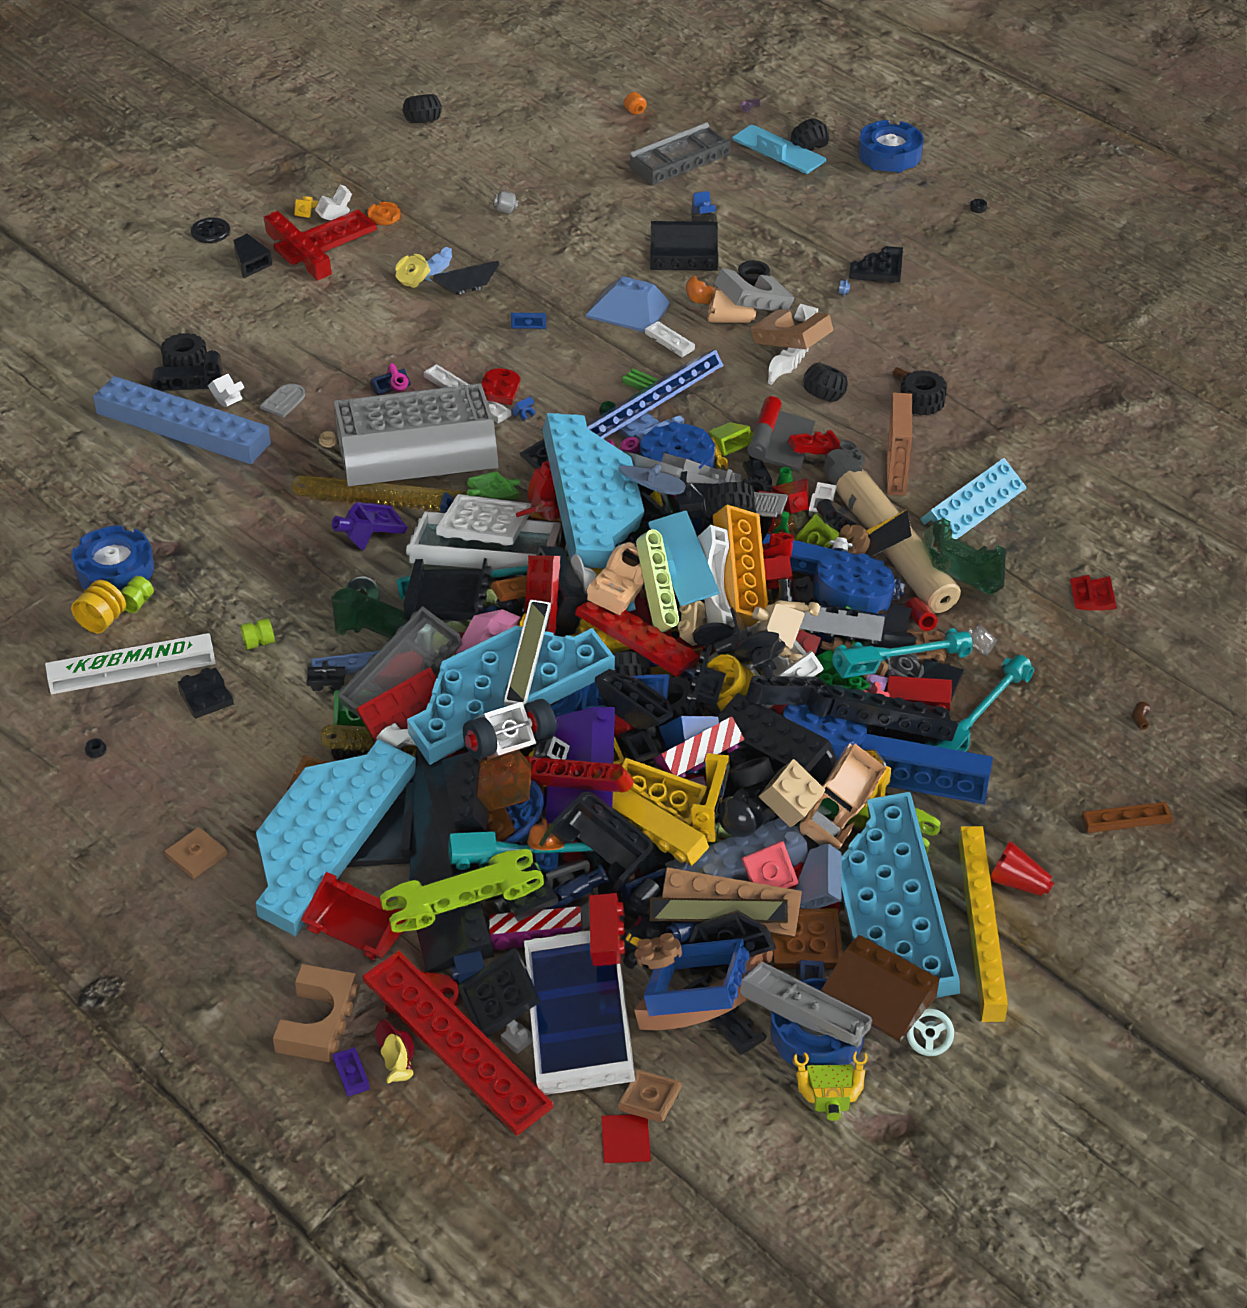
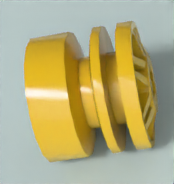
M95 580L72 603L71 611L76 621L83 628L98 634L103 633L113 623V620L118 618L125 610L126 601L122 593L114 585L104 580Z
M728 654L714 657L706 666L726 673L718 701L729 695H732L734 698L737 693L746 696L751 678L755 676L739 660Z

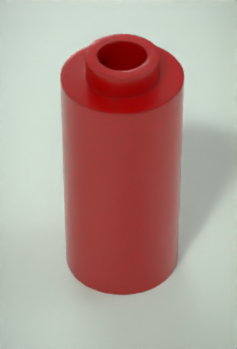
M914 597L907 601L905 607L912 608L911 618L923 631L933 630L938 623V618L920 598Z

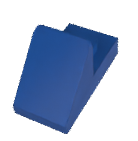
M709 191L693 194L692 213L702 214L716 211L715 205L711 204Z

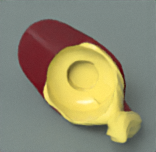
M382 1019L376 1026L375 1038L381 1048V1055L385 1059V1066L391 1071L386 1081L388 1084L406 1081L413 1076L411 1065L415 1054L413 1040L408 1032L396 1030L388 1020Z

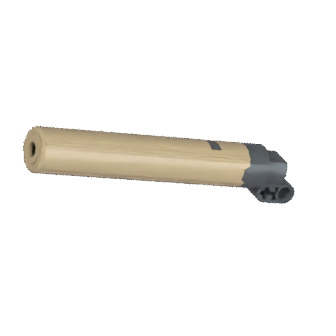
M841 441L838 449L828 453L823 470L827 474L828 482L831 485H836V492L858 518L861 525L868 530L899 514V511L862 468L865 460L862 452L853 442ZM911 528V537L884 550L883 553L916 595L933 613L945 612L957 603L961 590Z

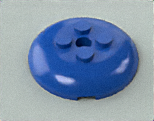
M524 778L523 781L510 779L497 785L501 792L500 795L506 804V810L510 814L516 829L504 841L505 843L517 844L529 834L531 827L537 824L544 805L542 790L536 782L528 778Z

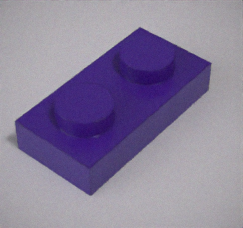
M355 1047L332 1054L347 1097L370 1090L367 1076Z

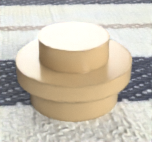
M331 431L323 432L319 438V444L326 448H331L338 442L337 437Z

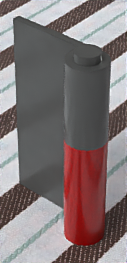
M768 396L763 402L748 446V453L755 459L800 472L805 453L799 454L794 452L787 441L790 435L804 433L811 435L815 421L780 411L782 406L781 400L775 396Z

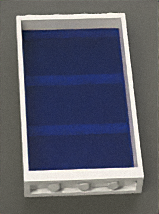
M579 931L565 935L558 934L552 937L534 938L524 941L526 968L541 1000L540 1003L530 1009L538 1088L545 1095L634 1082L635 1073L622 965L593 966L590 953V931Z

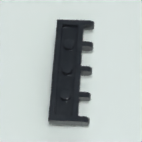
M706 974L684 987L683 990L709 987L708 983L712 980V977ZM739 1006L708 1021L742 1055L765 1041L767 1035L764 1032L756 1035L750 1028L754 1024L752 1019L748 1018L743 1021L735 1013L739 1009Z

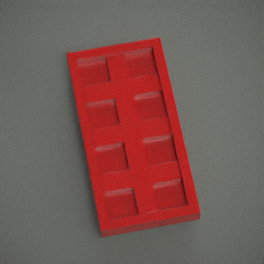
M528 555L525 613H527L530 600L551 603L545 631L552 632L555 635L560 556Z
M431 667L356 708L375 743L379 733L386 727L395 723L401 730L408 729L407 719L426 710L436 681V676Z

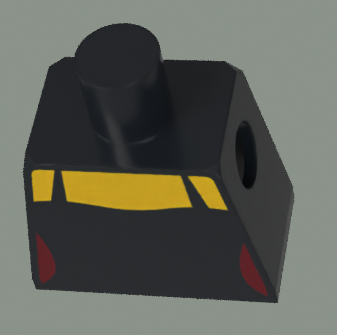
M640 914L624 938V965L629 969H633L637 965L635 951L638 948L637 943L643 939L651 940L658 938L666 933V929L655 922H649L648 918Z

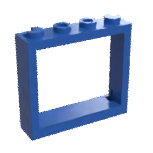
M742 938L681 945L682 956L680 958L677 955L674 957L675 962L673 964L653 969L644 993L649 1016L731 1009L734 1000L738 997V987L742 984V974L746 971L745 964L746 961H749V950L747 951L744 947ZM730 964L723 986L667 991L675 969Z

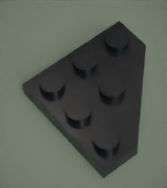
M886 246L881 248L879 253L873 252L864 256L862 261L850 263L849 279L888 281L891 283L900 282L903 247Z

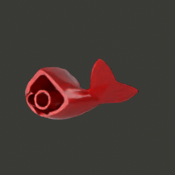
M549 461L542 463L540 468L534 470L529 482L527 494L533 507L517 512V518L534 512H538L548 521L560 517Z

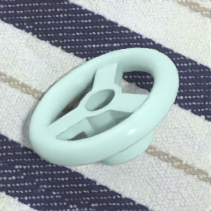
M926 1009L906 1034L910 1046L919 1054L937 1056L944 1053L951 1046L954 1038V1028L950 1019L943 1012L936 1009ZM925 1016H934L939 1018L942 1023L937 1024L934 1021L922 1023L919 1019ZM914 1027L919 1029L923 1038L926 1039V1048L921 1047L916 1042L913 1034ZM932 1028L935 1034L932 1036L927 1035L926 1029ZM947 1029L944 1043L940 1047L933 1049V1041L939 1037L941 1031Z

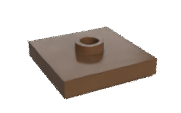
M199 827L164 851L165 856L192 879H195L228 855L226 848Z
M637 1069L635 1081L629 1083L618 1103V1110L663 1123L682 1088V1083L678 1080Z

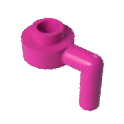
M389 364L386 374H392L390 380L391 389L395 392L405 391L409 383L407 376L399 373L395 364ZM397 379L402 380L403 383H398Z
M629 437L622 441L619 450L636 454L640 450V443L637 438ZM612 439L607 440V442L615 446Z

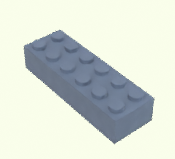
M779 817L767 822L752 835L747 837L732 836L710 845L693 866L685 862L680 863L676 859L665 863L666 868L749 882L741 857L779 841H784L792 866L795 867L800 862L802 864L805 863L807 859V842L795 825L790 828Z

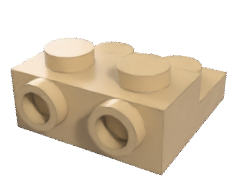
M700 600L680 606L679 608L681 612V621L678 624L680 637L692 646L697 645L692 636L694 630L699 626L707 624L705 604Z

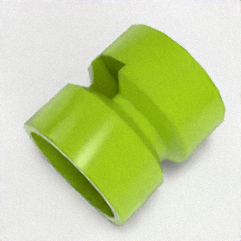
M134 576L127 583V586L120 591L126 601L125 611L136 613L154 593L152 584L144 577Z
M269 618L257 620L256 624L249 622L240 625L246 650L258 648L260 643L263 646L275 643Z

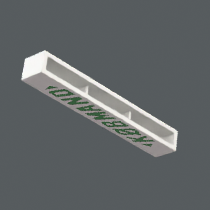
M210 633L45 663L51 694L216 664Z

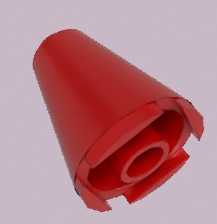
M1009 841L990 876V880L994 883L1042 896L1043 893L1049 894L1054 885V882L1051 881L1052 876L1011 841Z

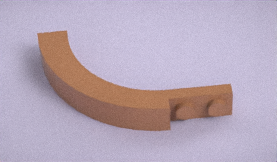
M773 951L749 957V961H746L745 964L746 971L742 974V979L761 962L769 964L773 958ZM725 978L709 987L723 986ZM739 986L738 997L734 1000L731 1009L649 1016L645 999L643 998L634 1011L639 1030L675 1029L711 1020L736 1008L748 998L742 996L740 993L741 986Z

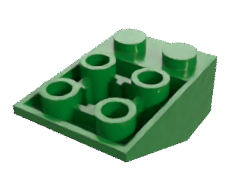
M830 649L816 656L824 669L814 677L823 680L826 685H841L848 689H861L863 691L870 687V684L860 676L842 678L833 665V652Z

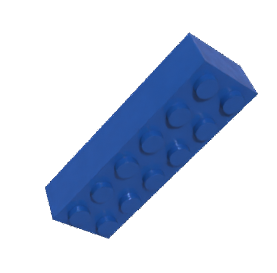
M866 734L861 748L877 750L886 762V766L891 768L890 782L887 787L985 805L993 761L992 756Z

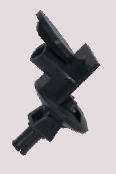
M733 607L730 608L735 624L734 627L725 623L714 622L704 624L694 630L692 636L696 644L703 647H708L709 644L713 645L718 656L734 651L737 660L743 664L753 665L760 676H775L773 671L778 668L772 659L779 656L786 646L785 642L779 638V633L768 631L753 634L752 631L748 632L746 625Z

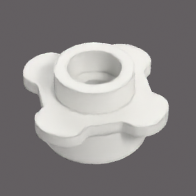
M838 537L835 538V541H829V544L833 545L832 549L848 552V548L852 547V544L848 543L845 538Z

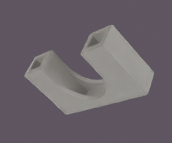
M721 268L714 283L738 306L772 311L777 309L789 310L794 300V297L771 276L759 275L755 286H752L734 270Z

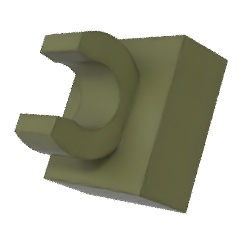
M800 511L789 516L787 527L794 534L797 535L810 521L805 517L806 513Z

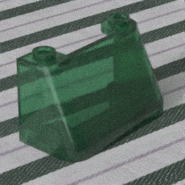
M943 517L924 531L922 543L934 568L986 594H994L1004 587L1005 548L997 545L995 550H987L986 546L976 550L952 538V530L949 529L950 521Z
M342 588L331 597L335 633L342 636L348 630H354L355 633H359L362 628H366L392 639L396 635L398 628L408 622L405 619V612L350 588ZM418 634L412 639V641H415ZM406 645L399 654L410 652L411 648Z

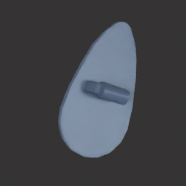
M655 464L651 469L624 465L618 468V471L627 478L660 493L680 494L684 492L686 487L685 483L679 478L660 472L661 466L659 464Z

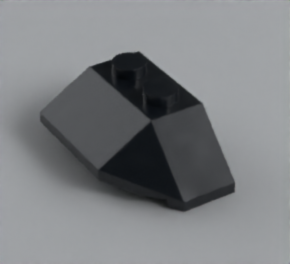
M499 261L429 275V277L449 292H455L456 295L464 294L467 289L477 291L481 290L482 286L487 285L497 269Z
M608 669L597 675L594 679L605 706L615 707V714L637 730L657 726L673 716L670 701L637 678L615 673L614 670Z
M739 910L696 923L688 944L742 938L744 947L747 951L749 950V957L776 949L768 928ZM723 965L689 968V970L694 975Z

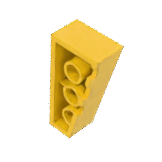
M625 758L622 767L634 780L630 790L692 827V805L706 804L709 795L708 787Z

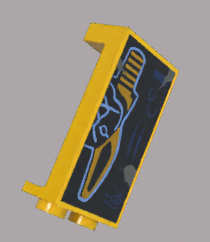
M707 753L705 763L709 795L705 805H692V827L704 834L707 842H715L720 827L718 809L722 800L728 797L730 791L729 755Z

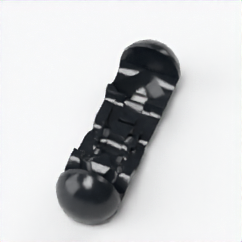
M832 747L829 748L809 772L819 784L828 778L836 764V754ZM780 765L773 776L762 784L754 785L747 791L741 788L733 796H728L722 800L718 809V820L724 831L736 837H747L777 816L758 796L783 766Z

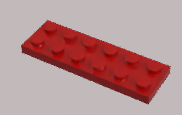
M355 210L302 233L320 250L326 252L377 230V226L360 210ZM280 241L273 244L274 250L291 265L302 261L286 242Z
M587 601L576 609L575 615L675 676H679L699 661L700 655L694 652L693 649L682 645L675 638L664 634L657 627L649 625L640 617L634 616L626 610L621 615H618L591 601Z

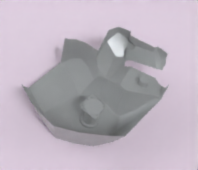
M622 451L631 457L635 467L651 469L655 464H659L661 466L660 472L679 479L681 472L687 471L688 483L721 484L740 482L741 474L733 473L730 469L725 471L705 465L699 469L698 467L701 464L666 453H664L662 461L659 462Z

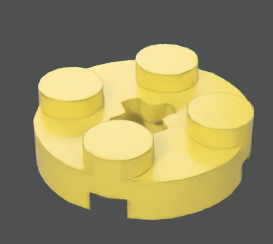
M413 254L414 256L410 257L407 255L397 263L395 275L402 285L415 288L429 274L430 268L428 263L420 254Z

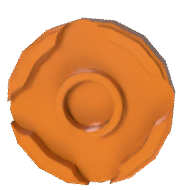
M380 202V205L373 204L367 211L368 218L377 225L393 224L401 216L400 208L391 202Z

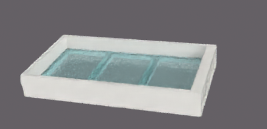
M425 511L422 518L418 520V527L415 526L410 544H407L406 554L410 557V563H414L415 559H423L424 564L482 569L483 560L487 558L488 566H491V570L528 565V555H537L540 546H560L562 523L526 520L513 545H501L494 542L466 541L462 538H445L436 535V528L446 513Z

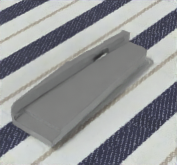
M761 962L742 979L740 988L742 996L794 1023L819 1031L854 1045L857 1048L861 1045L863 1036L871 1028L872 1018L764 962Z

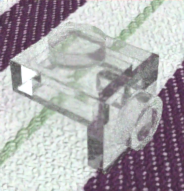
M980 624L974 629L969 628L967 630L972 637V645L984 656L990 653L998 641Z

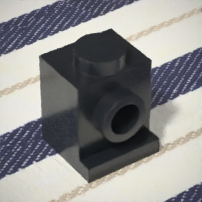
M555 736L538 740L532 757L566 760L570 745Z

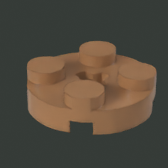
M844 525L841 528L839 537L847 539L848 543L854 541L852 547L848 548V553L856 555L865 554L870 545L869 533L862 526Z
M665 933L651 940H640L635 951L637 964L642 968V964L648 965L649 969L669 966L675 962L674 957L679 955L680 958L682 956L680 941L674 938L672 933Z

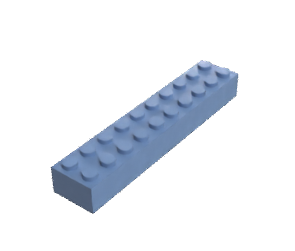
M116 376L109 380L93 396L96 413L248 464H252L271 444L269 426Z

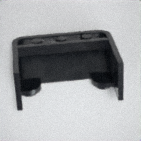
M591 792L581 793L550 824L538 844L543 847L553 836L565 843H571L578 837L611 864L607 871V876L614 886L609 894L620 891L653 849V843L649 837Z

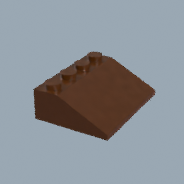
M858 935L843 953L821 992L872 1018V1027L900 1042L937 997L940 978Z

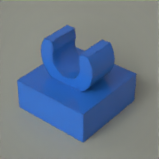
M530 396L516 403L511 412L514 417L520 415V418L525 421L527 419L525 413H529L531 417L535 415V410L532 408L535 402Z

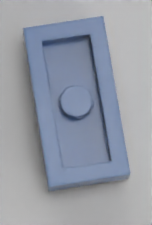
M645 413L620 428L619 433L625 438H636V433L659 424V421L650 414Z

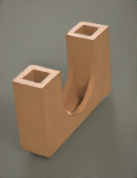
M777 309L751 327L755 344L806 350L834 331L830 314L816 313L806 321L794 326L791 311Z
M302 964L295 981L297 997L328 1003L333 1009L324 1020L313 1024L280 1019L273 1036L275 1053L330 1062L332 1054L338 1051V1039L340 1034L343 1035L345 1032V1020L352 1013V1001L354 997H358L360 984L357 983L356 973Z

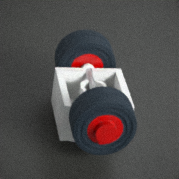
M537 699L524 705L523 702L482 714L474 718V720L467 721L463 726V739L469 754L474 759L487 757L489 760L536 744L535 740L551 737L556 731V719L551 706L544 699Z

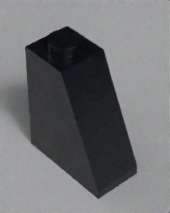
M245 234L233 240L235 255L242 277L246 278L272 265L271 251L250 235Z

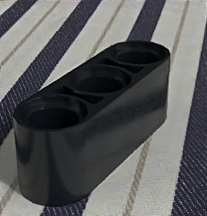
M830 499L821 500L817 504L816 509L823 522L838 532H841V528L844 525L862 526L854 514Z

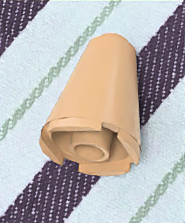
M719 288L714 289L712 295L714 298L710 302L707 322L750 323L751 320H755L757 310L751 307L735 305Z

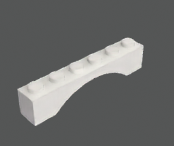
M710 525L698 536L719 589L718 595L704 599L707 624L716 622L734 627L735 624L730 611L731 607L727 601L724 589V570L729 550L728 532L726 529Z

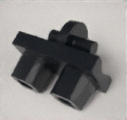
M323 661L322 667H308L306 683L307 686H311L313 691H321L323 686H331V689L335 691L340 690L344 685L345 667H328V661Z

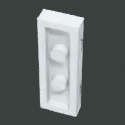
M659 321L645 328L646 335L681 357L695 350L694 343Z

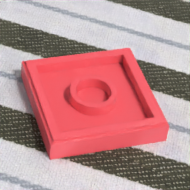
M779 841L741 857L749 882L789 888L799 884L784 841Z

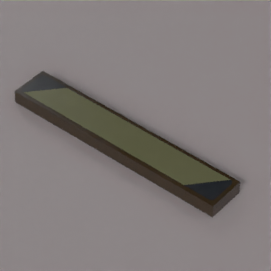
M649 898V922H702L739 910L759 923H788V899Z

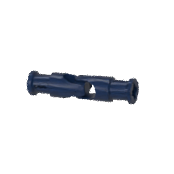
M599 865L598 869L588 874L583 873L567 884L553 889L556 895L559 894L563 900L544 910L562 908L574 899L593 892L594 888L603 883H610L603 866Z

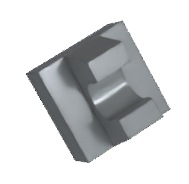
M513 1020L507 1025L506 1031L501 1034V1041L518 1054L533 1042V1037L528 1029Z

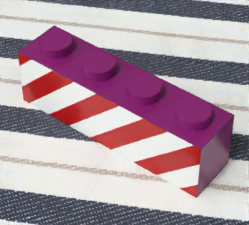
M730 717L654 758L660 770L684 778L687 776L686 771L692 769L695 772L705 766L703 762H705L707 753L721 755V752L727 750L729 754L739 748L738 743L743 741L744 737L734 719Z
M581 907L542 910L518 922L512 913L490 915L489 935L493 950L524 948V941L583 931Z

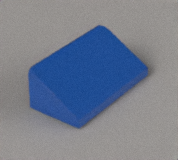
M511 313V328L546 329V313Z

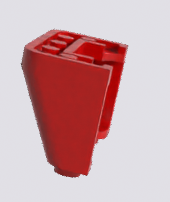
M326 872L301 919L302 922L308 925L306 929L317 935L319 932H322L364 951L363 955L371 960L382 959L403 933L391 930L389 918L394 913L400 912L403 909L383 910L380 898L355 888L347 882L337 880V876ZM406 919L398 921L396 924H402L406 921Z

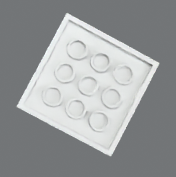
M458 494L437 526L436 535L445 538H462L466 541L479 540L483 543L494 542L501 545H513L530 515L517 518L516 513L531 508L532 504Z

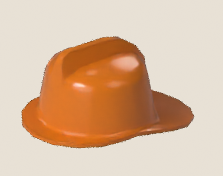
M541 819L540 824H535L531 827L528 840H526L529 847L537 850L561 849L564 847V842L553 836L543 847L538 845L550 826L546 819Z

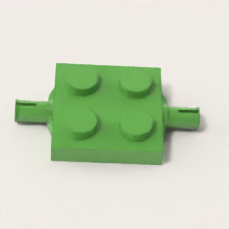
M497 471L468 478L467 485L471 488L467 490L468 496L508 501L519 498L520 492L515 488V486L520 485L518 478L509 480L501 476Z

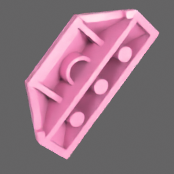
M503 609L474 615L461 639L463 645L456 651V654L514 626H518L521 617Z

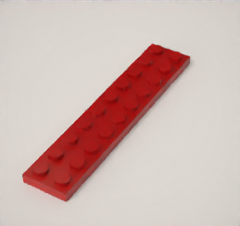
M397 951L363 975V982L516 1136L553 1109V1102L400 951Z

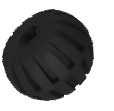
M434 94L407 97L403 103V114L409 123L435 121L441 115L442 106L440 100Z
M813 118L808 119L794 128L791 133V142L795 146L798 145L803 149L812 151L815 150L814 147L821 148L828 144L829 131L822 121Z
M814 363L804 374L803 386L809 394L822 400L833 402L841 399L846 393L848 381L847 376L838 369L826 364Z

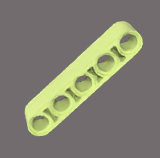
M652 529L641 535L637 539L636 545L653 626L657 627L661 632H666L678 624L679 616L663 539L657 530Z

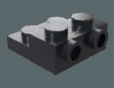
M216 667L212 669L204 668L199 674L194 676L185 675L178 681L179 693L195 719L234 705L233 698L225 687L224 679Z

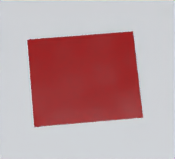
M633 1114L601 1116L604 1164L651 1161L647 1118Z

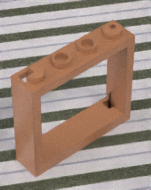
M893 393L887 446V495L906 496L912 445V394Z

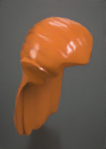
M695 275L691 277L686 284L688 298L692 302L699 304H709L712 302L714 288L711 285L706 286L703 281H698Z

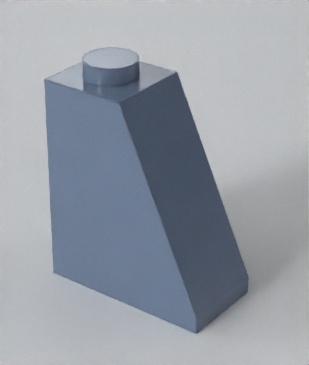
M821 844L819 847L809 850L798 880L799 884L795 888V890L802 891L799 909H817L841 901V852L830 844Z

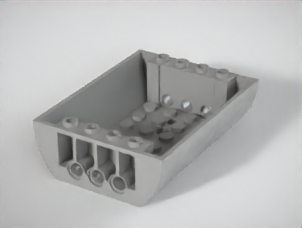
M481 383L334 401L336 434L348 486L498 468L494 422Z

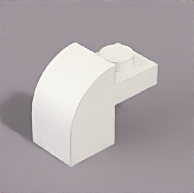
M339 185L333 199L322 196L315 210L321 218L333 220L346 215L350 211L346 205L350 201L352 193L346 186Z
M229 374L212 381L208 385L215 399L224 407L241 400L240 391L245 388L241 381L234 384Z
M817 483L815 494H812L810 502V517H813L816 513L819 514L816 507L821 500L830 499L834 502L836 485Z

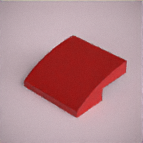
M1090 575L1070 578L1076 609L1088 611L1117 609L1110 576L1090 580Z

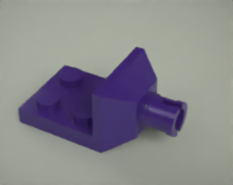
M356 502L348 511L346 517L335 516L332 520V529L336 532H345L361 550H365L373 531L405 534L408 528L391 505Z

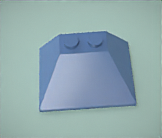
M622 276L606 286L586 314V318L645 332V328L661 319L670 306V302L654 284Z

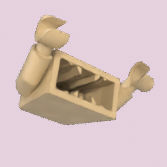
M776 601L774 604L767 605L765 609L759 606L756 607L752 617L760 621L757 633L768 631L779 633V638L786 644L784 651L779 656L789 658L788 661L793 664L803 657L801 654L790 652L789 649L793 647L805 615L804 612H809V614L817 617L820 606L815 602L805 605V603Z

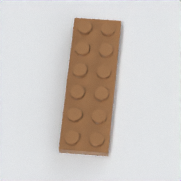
M667 867L661 898L788 899V923L761 924L768 928L769 933L795 937L802 891Z

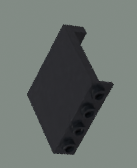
M651 221L650 270L718 271V222Z
M487 558L483 560L482 569L426 570L424 569L423 559H415L403 603L406 621L410 620L411 615L415 611H419L422 606L440 620H472L474 615L484 612V600L487 599L486 589H489V578L492 575L491 566H488Z
M415 782L407 783L406 792L399 794L347 867L410 863Z

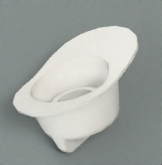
M574 554L571 559V566L588 597V593H586L588 586L597 576L592 569L583 567L581 558Z

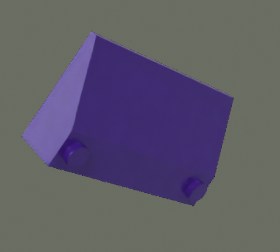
M591 707L555 717L556 731L552 736L570 745L566 760L613 763L615 707ZM547 786L546 821L551 824L583 792L594 793L612 808L613 792Z

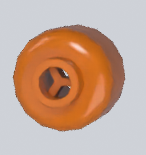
M632 92L625 97L624 107L632 115L645 111L647 103L639 93Z

